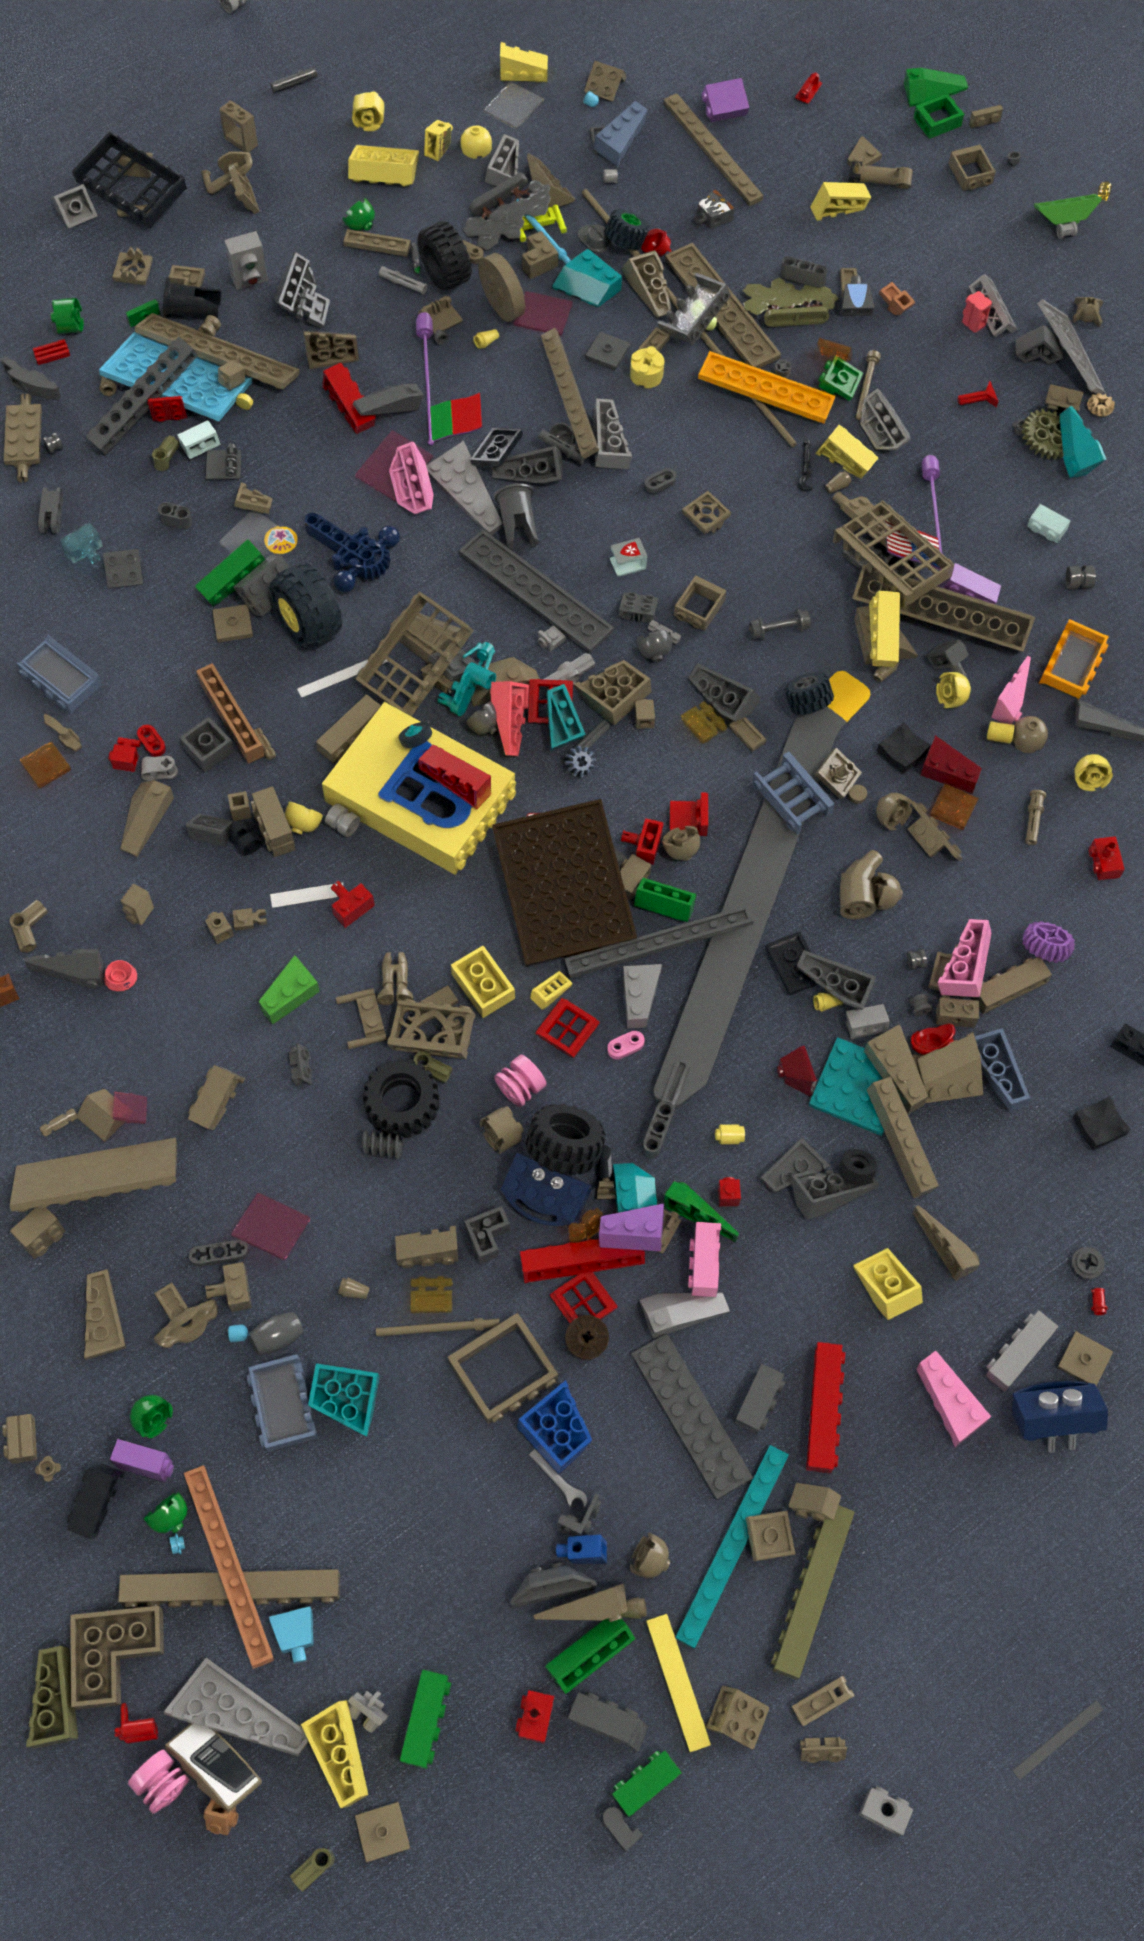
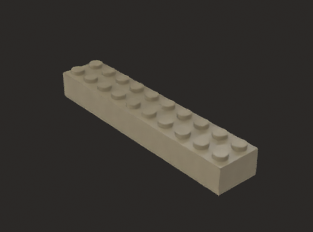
M863 564L852 599L869 604L872 597L878 591L891 592V583L887 580L881 584L878 580L879 572L875 569L869 573L867 571V564ZM912 578L905 580L912 588L921 583L919 580ZM938 586L906 607L902 606L904 595L900 591L898 592L900 593V614L1024 652L1035 620V616Z

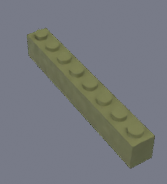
M838 1505L834 1520L825 1519L822 1522L821 1528L817 1527L813 1539L816 1540L814 1548H809L806 1560H809L807 1569L803 1567L799 1580L803 1581L801 1588H796L792 1601L795 1602L793 1610L789 1609L785 1622H788L786 1631H781L778 1643L781 1644L779 1652H774L771 1664L774 1665L773 1671L796 1681L801 1676L855 1511Z

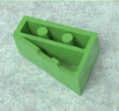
M294 955L259 1000L261 1011L273 1025L319 993L318 982Z

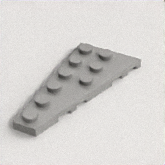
M1042 299L1037 304L1060 339V345L1066 349L1081 376L1086 381L1088 390L1091 393L1103 394L1105 392L1069 317Z
M462 441L426 465L428 475L481 529L492 535L503 528V523L476 466L471 464V455L464 441Z
M205 1658L164 1711V1715L295 1756H299L309 1742L303 1728L208 1658Z

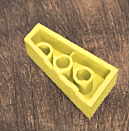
M878 591L869 603L872 648L870 659H872V666L894 667L899 662L900 593Z
M338 1701L302 1723L301 1726L340 1808H345L366 1797L368 1790L348 1701Z

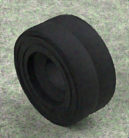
M860 1149L846 1151L839 1165L841 1177L853 1185H866L870 1183L877 1169L875 1158L870 1153Z

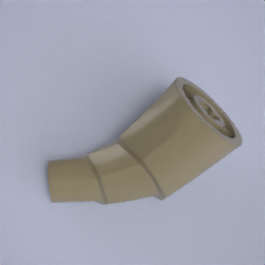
M870 850L862 858L856 859L845 873H841L840 913L844 918L862 919L871 916L876 911L873 883L871 881L875 875V870L883 862V858L875 850Z

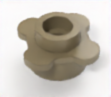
M46 1456L35 1468V1472L38 1475L41 1474L46 1482H50L53 1480L56 1472L61 1470V1465L53 1462L52 1457Z

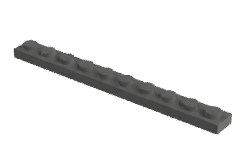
M746 905L637 937L634 940L565 958V963L570 978L751 926L753 925V919Z

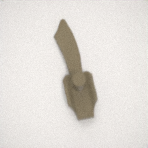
M44 714L45 724L60 734L58 738L67 748L75 752L82 748L79 736L71 728H64L56 719Z

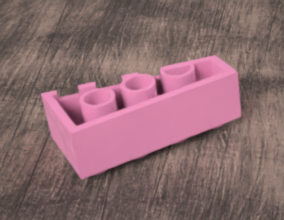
M969 919L960 937V942L957 948L954 949L953 956L950 962L947 963L943 976L938 981L941 995L980 997L992 934L988 920Z

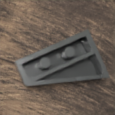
M578 1692L568 1719L581 1727L609 1737L614 1742L626 1744L632 1750L639 1752L649 1726L637 1717V1712L626 1708L625 1711L620 1710L614 1702L606 1700L603 1703L598 1701L599 1697L592 1693L586 1692V1695Z

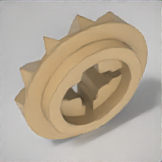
M1100 393L1097 395L1092 394L1091 398L1088 399L1087 407L1094 415L1107 416L1113 412L1115 402L1112 401V397H1107L1106 393L1104 395Z

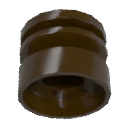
M583 1315L575 1318L569 1324L565 1333V1344L568 1351L574 1357L581 1360H592L599 1357L606 1350L609 1343V1332L606 1325L599 1318L592 1315ZM586 1332H590V1336L593 1337V1340H589L588 1343H585V1340L581 1338V1335H585Z

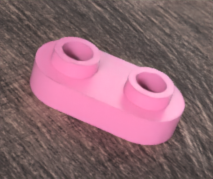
M631 1031L611 1040L607 1049L609 1056L618 1060L641 1050L644 1046V1036L638 1031ZM632 1038H637L638 1041H637V1042H633L631 1039H632ZM618 1045L621 1048L616 1050L614 1047Z

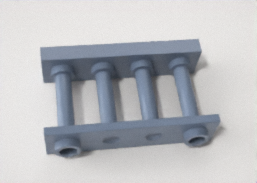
M787 752L783 755L782 766L763 778L757 771L754 772L752 784L786 821L788 828L798 835L801 832L802 822L819 811L823 812L826 817L832 814L834 802L794 756ZM785 772L793 777L792 780L774 791L767 784ZM796 785L804 790L802 794L785 804L778 797ZM812 799L816 805L796 817L790 811V809L804 800Z

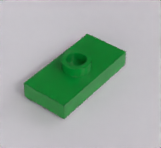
M154 299L125 313L128 324L132 328L152 313L160 315L158 302Z

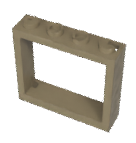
M518 1313L447 1357L448 1363L488 1424L492 1421L493 1423L498 1420L500 1421L504 1418L503 1414L509 1410L511 1412L516 1411L522 1406L521 1403L527 1399L530 1401L536 1398L540 1390L551 1388L552 1385L557 1383L556 1380H558L557 1371ZM516 1328H519L548 1374L489 1411L460 1364Z

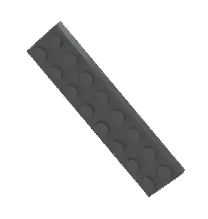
M668 1334L631 1353L633 1360L716 1501L753 1479L751 1473Z

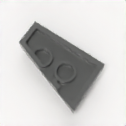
M801 1138L760 1180L773 1193H776L792 1185V1175L808 1170H815L816 1173H819L829 1168L830 1165Z

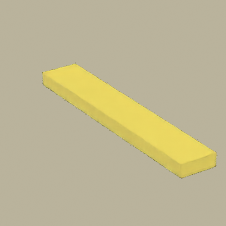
M665 1614L647 1620L646 1623L689 1753L708 1747L711 1743L668 1615Z

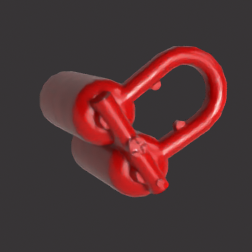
M121 1704V1727L115 1728V1737H118L121 1741L124 1740L127 1744L158 1739V1726L154 1718L129 1721L127 1704Z

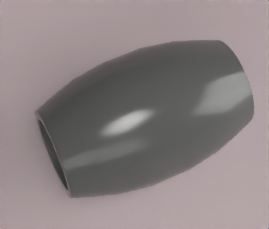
M289 1312L263 1321L248 1336L257 1355H264L289 1346L304 1331L297 1315L294 1312Z

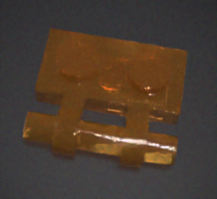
M598 1207L593 1211H587L582 1216L579 1224L576 1222L571 1223L568 1228L570 1242L577 1243L584 1238L589 1239L599 1232L603 1213Z

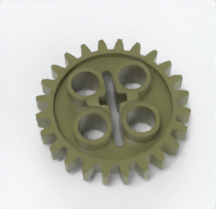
M1041 409L1040 412L1038 410L1034 413L1031 412L1022 425L1024 429L1021 433L1025 434L1023 439L1027 440L1025 445H1031L1029 450L1035 449V455L1041 453V458L1046 455L1048 460L1051 456L1054 460L1057 457L1061 459L1063 457L1060 416H1057L1056 411L1051 413L1050 409L1047 412L1044 409Z

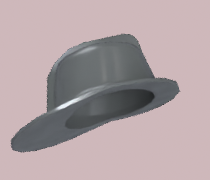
M593 224L585 225L578 231V238L591 251L603 253L610 249L611 240L605 234V227Z

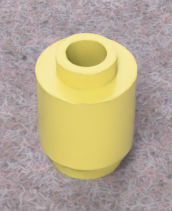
M739 1124L719 1125V1128L715 1129V1139L719 1141V1144H739L744 1142V1126H739Z

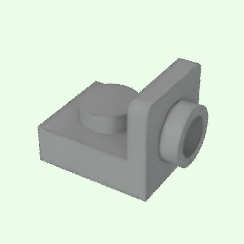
M554 625L545 632L542 630L538 632L539 645L542 648H546L549 652L566 640V636Z

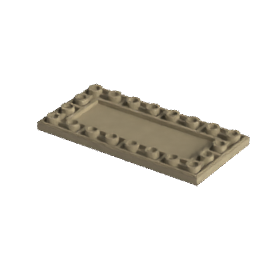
M176 1138L18 1165L16 1166L10 1200L11 1211L24 1212L34 1207L46 1208L51 1204L59 1203L63 1205L74 1200L86 1201L91 1197H108L118 1192L125 1194L135 1189L147 1190L158 1185L169 1186L176 1182L177 1140Z

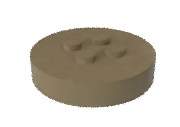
M492 253L482 258L478 265L479 277L485 295L493 309L506 322H512L522 317L525 313L524 294L510 264L498 253Z

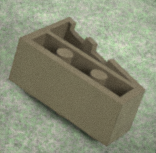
M216 1065L207 1072V1080L197 1093L198 1099L195 1104H192L188 1112L190 1114L189 1120L210 1130H215L226 1112L225 1106L229 1098L233 1099L236 1093L233 1091L238 1083L243 1084L246 1079Z
M451 1226L450 1231L440 1233L438 1229L431 1230L432 1234L421 1235L418 1232L396 1236L397 1265L402 1268H411L418 1264H422V1266H433L434 1263L451 1265L459 1261L456 1226Z

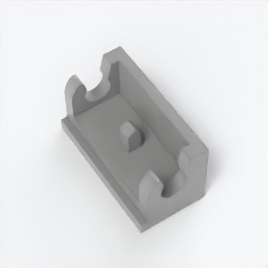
M884 1004L865 1007L863 1010L846 1011V1026L850 1039L888 1031L889 1018Z

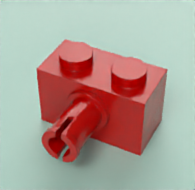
M645 818L642 832L636 834L623 830L621 842L637 845L636 856L654 865L663 833L664 822Z
M1116 836L1093 840L1091 846H1089V855L1093 858V871L1097 874L1098 880L1120 878L1125 868Z
M337 881V886L333 884L331 890L340 899L331 906L335 918L346 928L375 906L374 898L362 883L349 892L340 881Z
M528 1690L527 1696L523 1695L520 1709H524L522 1718H518L515 1730L519 1732V1738L545 1744L554 1696Z

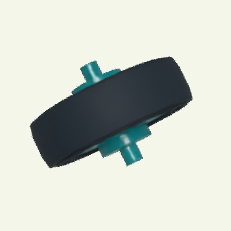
M418 722L405 728L399 734V741L404 748H414L429 740L432 736V730L428 723Z

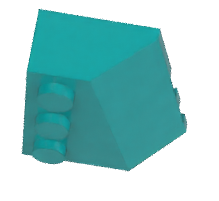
M586 249L563 267L552 289H560L569 296H577L583 302L600 307L622 290V276L592 251Z
M316 1363L308 1406L367 1437L373 1417L380 1375L374 1372Z

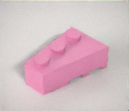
M696 1222L694 1239H690L689 1248L690 1251H693V1257L689 1258V1269H693L692 1276L689 1275L688 1288H692V1296H717L721 1223Z

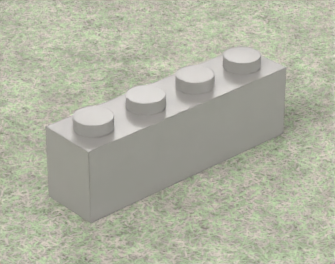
M1040 1311L1035 1316L1031 1313L1023 1322L1026 1324L1023 1330L1018 1328L1011 1337L1014 1341L1010 1346L1006 1343L999 1351L1001 1354L998 1360L993 1358L986 1367L989 1371L985 1376L1004 1392L1059 1327Z

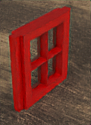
M530 679L528 723L549 724L548 717H538L539 703L547 704V700H539V686H549L550 690L553 687L565 684L572 701L573 681Z
M561 998L535 1034L569 1057L574 1058L598 1027L600 1021L568 1000ZM566 1009L576 1014L568 1025L559 1020ZM578 1017L587 1021L580 1033L571 1028ZM556 1023L565 1028L557 1039L548 1034ZM568 1030L577 1036L569 1047L560 1042Z
M593 1272L577 1275L550 1294L551 1299L569 1324L575 1318H578L574 1310L583 1304L592 1316L600 1320L618 1308ZM584 1280L593 1291L586 1298H583L576 1288ZM571 1289L581 1300L572 1307L563 1296V1294ZM594 1296L604 1306V1309L596 1314L587 1303Z

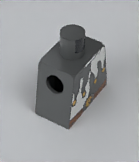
M715 189L698 203L697 215L694 216V221L697 225L704 222L709 228H715L732 221L735 208Z

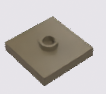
M246 604L213 610L218 643L253 637L249 608Z
M1076 1331L1057 1368L1082 1382L1094 1383L1097 1386L1113 1351Z
M787 1511L745 1518L753 1561L795 1554Z
M399 1802L355 1815L366 1863L411 1849Z

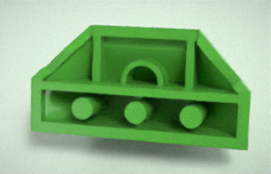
M1091 194L1035 203L1034 208L1048 221L1055 224V226L1058 224L1064 225V223L1072 221L1079 223L1080 220H1086L1101 202V197Z

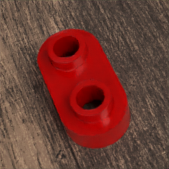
M151 725L139 727L137 736L147 752L153 757L162 756L166 751V746L155 728Z

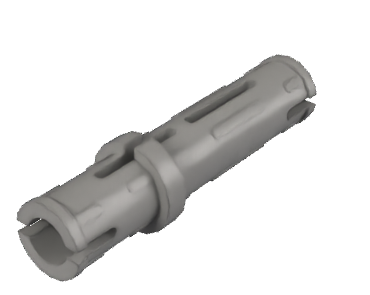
M382 266L379 271L380 277L390 280L393 284L398 283L423 295L427 290V284L402 275L397 270L393 271Z

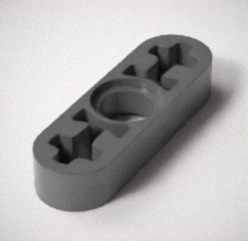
M243 1240L201 1245L190 1250L189 1259L197 1267L238 1261L248 1256L249 1248ZM237 1246H241L243 1249L241 1254H237V1251L233 1250H237ZM227 1247H230L231 1256H229V1252H228ZM218 1248L225 1250L221 1258L213 1256L214 1251ZM207 1250H209V1255H210L211 1259H208V1257H207V1255H208ZM198 1252H200L201 1255H206L201 1256V1260L197 1261V1259L195 1258Z

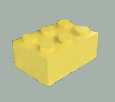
M484 946L451 964L452 976L482 1018L515 999L514 987Z

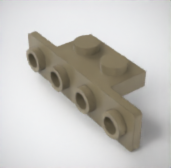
M913 801L912 806L921 815V818L911 825L908 830L927 854L933 857L946 846L956 859L962 860L963 858L960 855L962 851L956 844L952 845L948 841L950 837L944 830H939L937 827L939 823L936 819L926 814L927 808L921 802L918 804Z

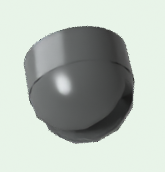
M1010 152L1008 154V163L1013 166L1018 165L1021 159L1020 152Z
M437 330L433 335L438 345H442L448 340V335L443 330Z

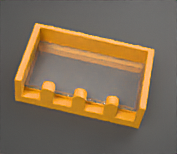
M1069 619L1039 684H1047L1080 699L1082 694L1086 695L1090 687L1087 683L1088 681L1092 682L1096 671L1093 670L1095 667L1098 668L1102 661L1100 655L1101 653L1105 654L1109 644H1106L1109 636Z

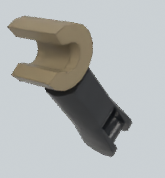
M607 1145L603 1146L599 1158L600 1181L597 1188V1200L616 1199L614 1182L612 1181L611 1148Z

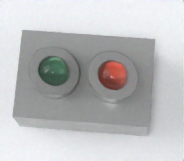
M256 231L224 240L230 273L236 289L268 281L263 247Z

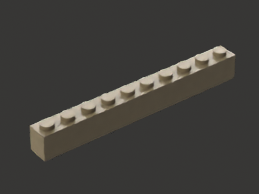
M338 1569L243 1572L252 1600L256 1602V1605H269V1601H278L279 1605H289L291 1601H299V1604H312L313 1600H321V1603L331 1604L334 1603V1600H340V1572ZM219 1573L120 1575L119 1603L125 1605L124 1608L126 1609L138 1608V1605L151 1607L160 1606V1604H168V1607L179 1608L182 1607V1604L189 1603L191 1607H203V1603H212V1606L220 1607L225 1606V1603L229 1602Z

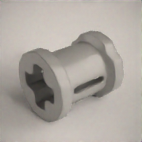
M1072 221L1070 224L1065 225L1058 224L1056 227L1058 238L1061 239L1069 235L1076 236V222Z

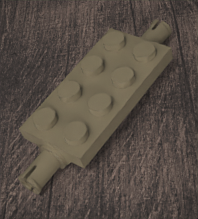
M24 394L20 395V405L6 406L5 465H13L17 468V481L23 483V478L24 482L28 481L30 466L32 464H40L41 404H31L30 394H26L25 399Z
M840 491L832 499L852 519L874 506L866 497L860 496L849 500ZM872 520L871 522H869L868 524H866V526L868 527L869 525H871L872 523H874V522H876V521H875V520ZM881 525L871 529L878 537L885 533V529ZM884 538L880 543L887 548L886 538Z

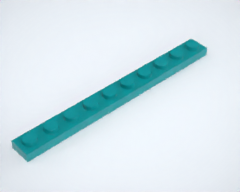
M771 1445L769 1446L675 1637L676 1640L695 1649L749 1538L745 1518L760 1515L789 1454Z

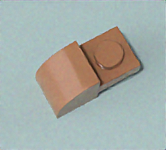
M893 282L882 288L879 292V295L889 305L888 310L894 315L902 314L915 304L912 297L905 290L901 292Z

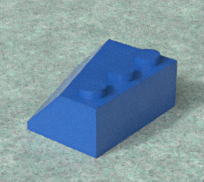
M566 1380L519 1418L517 1424L519 1431L557 1474L574 1462L592 1442L584 1420L576 1407V1402L568 1389L569 1386Z

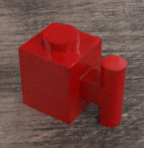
M118 737L117 744H114L113 751L109 753V761L113 769L135 772L139 759L136 747L140 748L141 740Z

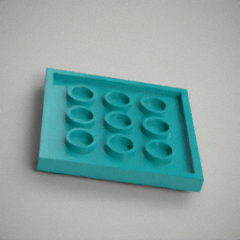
M837 1037L810 1100L809 1107L882 1136L884 1129L866 1089L873 1082L883 1078L865 1054V1048Z

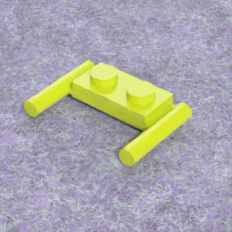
M558 205L548 207L545 215L533 216L541 226L555 224V220H557L561 233L567 232ZM523 216L524 225L520 228L521 234L519 237L521 242L527 240L524 230L534 228L526 217Z

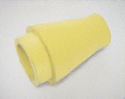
M496 329L478 332L474 336V343L477 348L484 349L499 338V333Z
M818 993L813 998L815 1009L821 1012L843 1004L842 1001L831 993Z

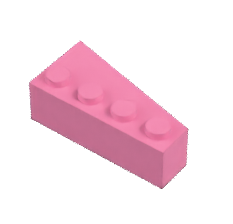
M934 1351L920 1362L916 1370L927 1392L930 1393L934 1406L939 1411L944 1421L943 1424L946 1430L949 1431L952 1442L956 1447L984 1425L991 1416L937 1351Z

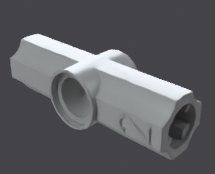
M585 653L572 662H564L556 672L545 679L570 680L574 684L582 674L595 667V662L590 654ZM544 686L545 689L548 691L549 686Z

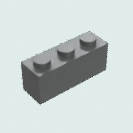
M761 1363L735 1420V1425L756 1435L760 1429L764 1431L769 1420L765 1416L768 1410L773 1411L777 1402L774 1399L776 1392L781 1393L785 1382L782 1381L783 1373Z

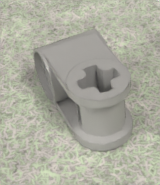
M171 756L144 757L142 759L141 778L144 780L173 779L178 774V768Z

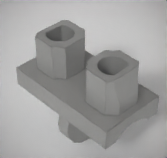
M366 1691L364 1696L357 1692L348 1700L351 1718L354 1720L358 1719L362 1712L368 1717L362 1726L372 1733L378 1726L386 1722L389 1715L381 1710L385 1705L379 1700L382 1693L377 1691L372 1695Z

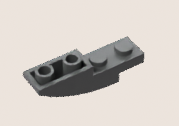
M7 356L1 359L3 369L8 373L11 384L18 389L41 398L53 400L61 398L58 385L55 382H50L43 373H38L34 369L29 373L27 369L21 368L15 360H11Z

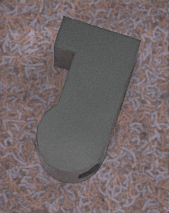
M611 1807L604 1812L603 1823L625 1852L643 1837L638 1828L633 1832L623 1821L622 1813L618 1808Z

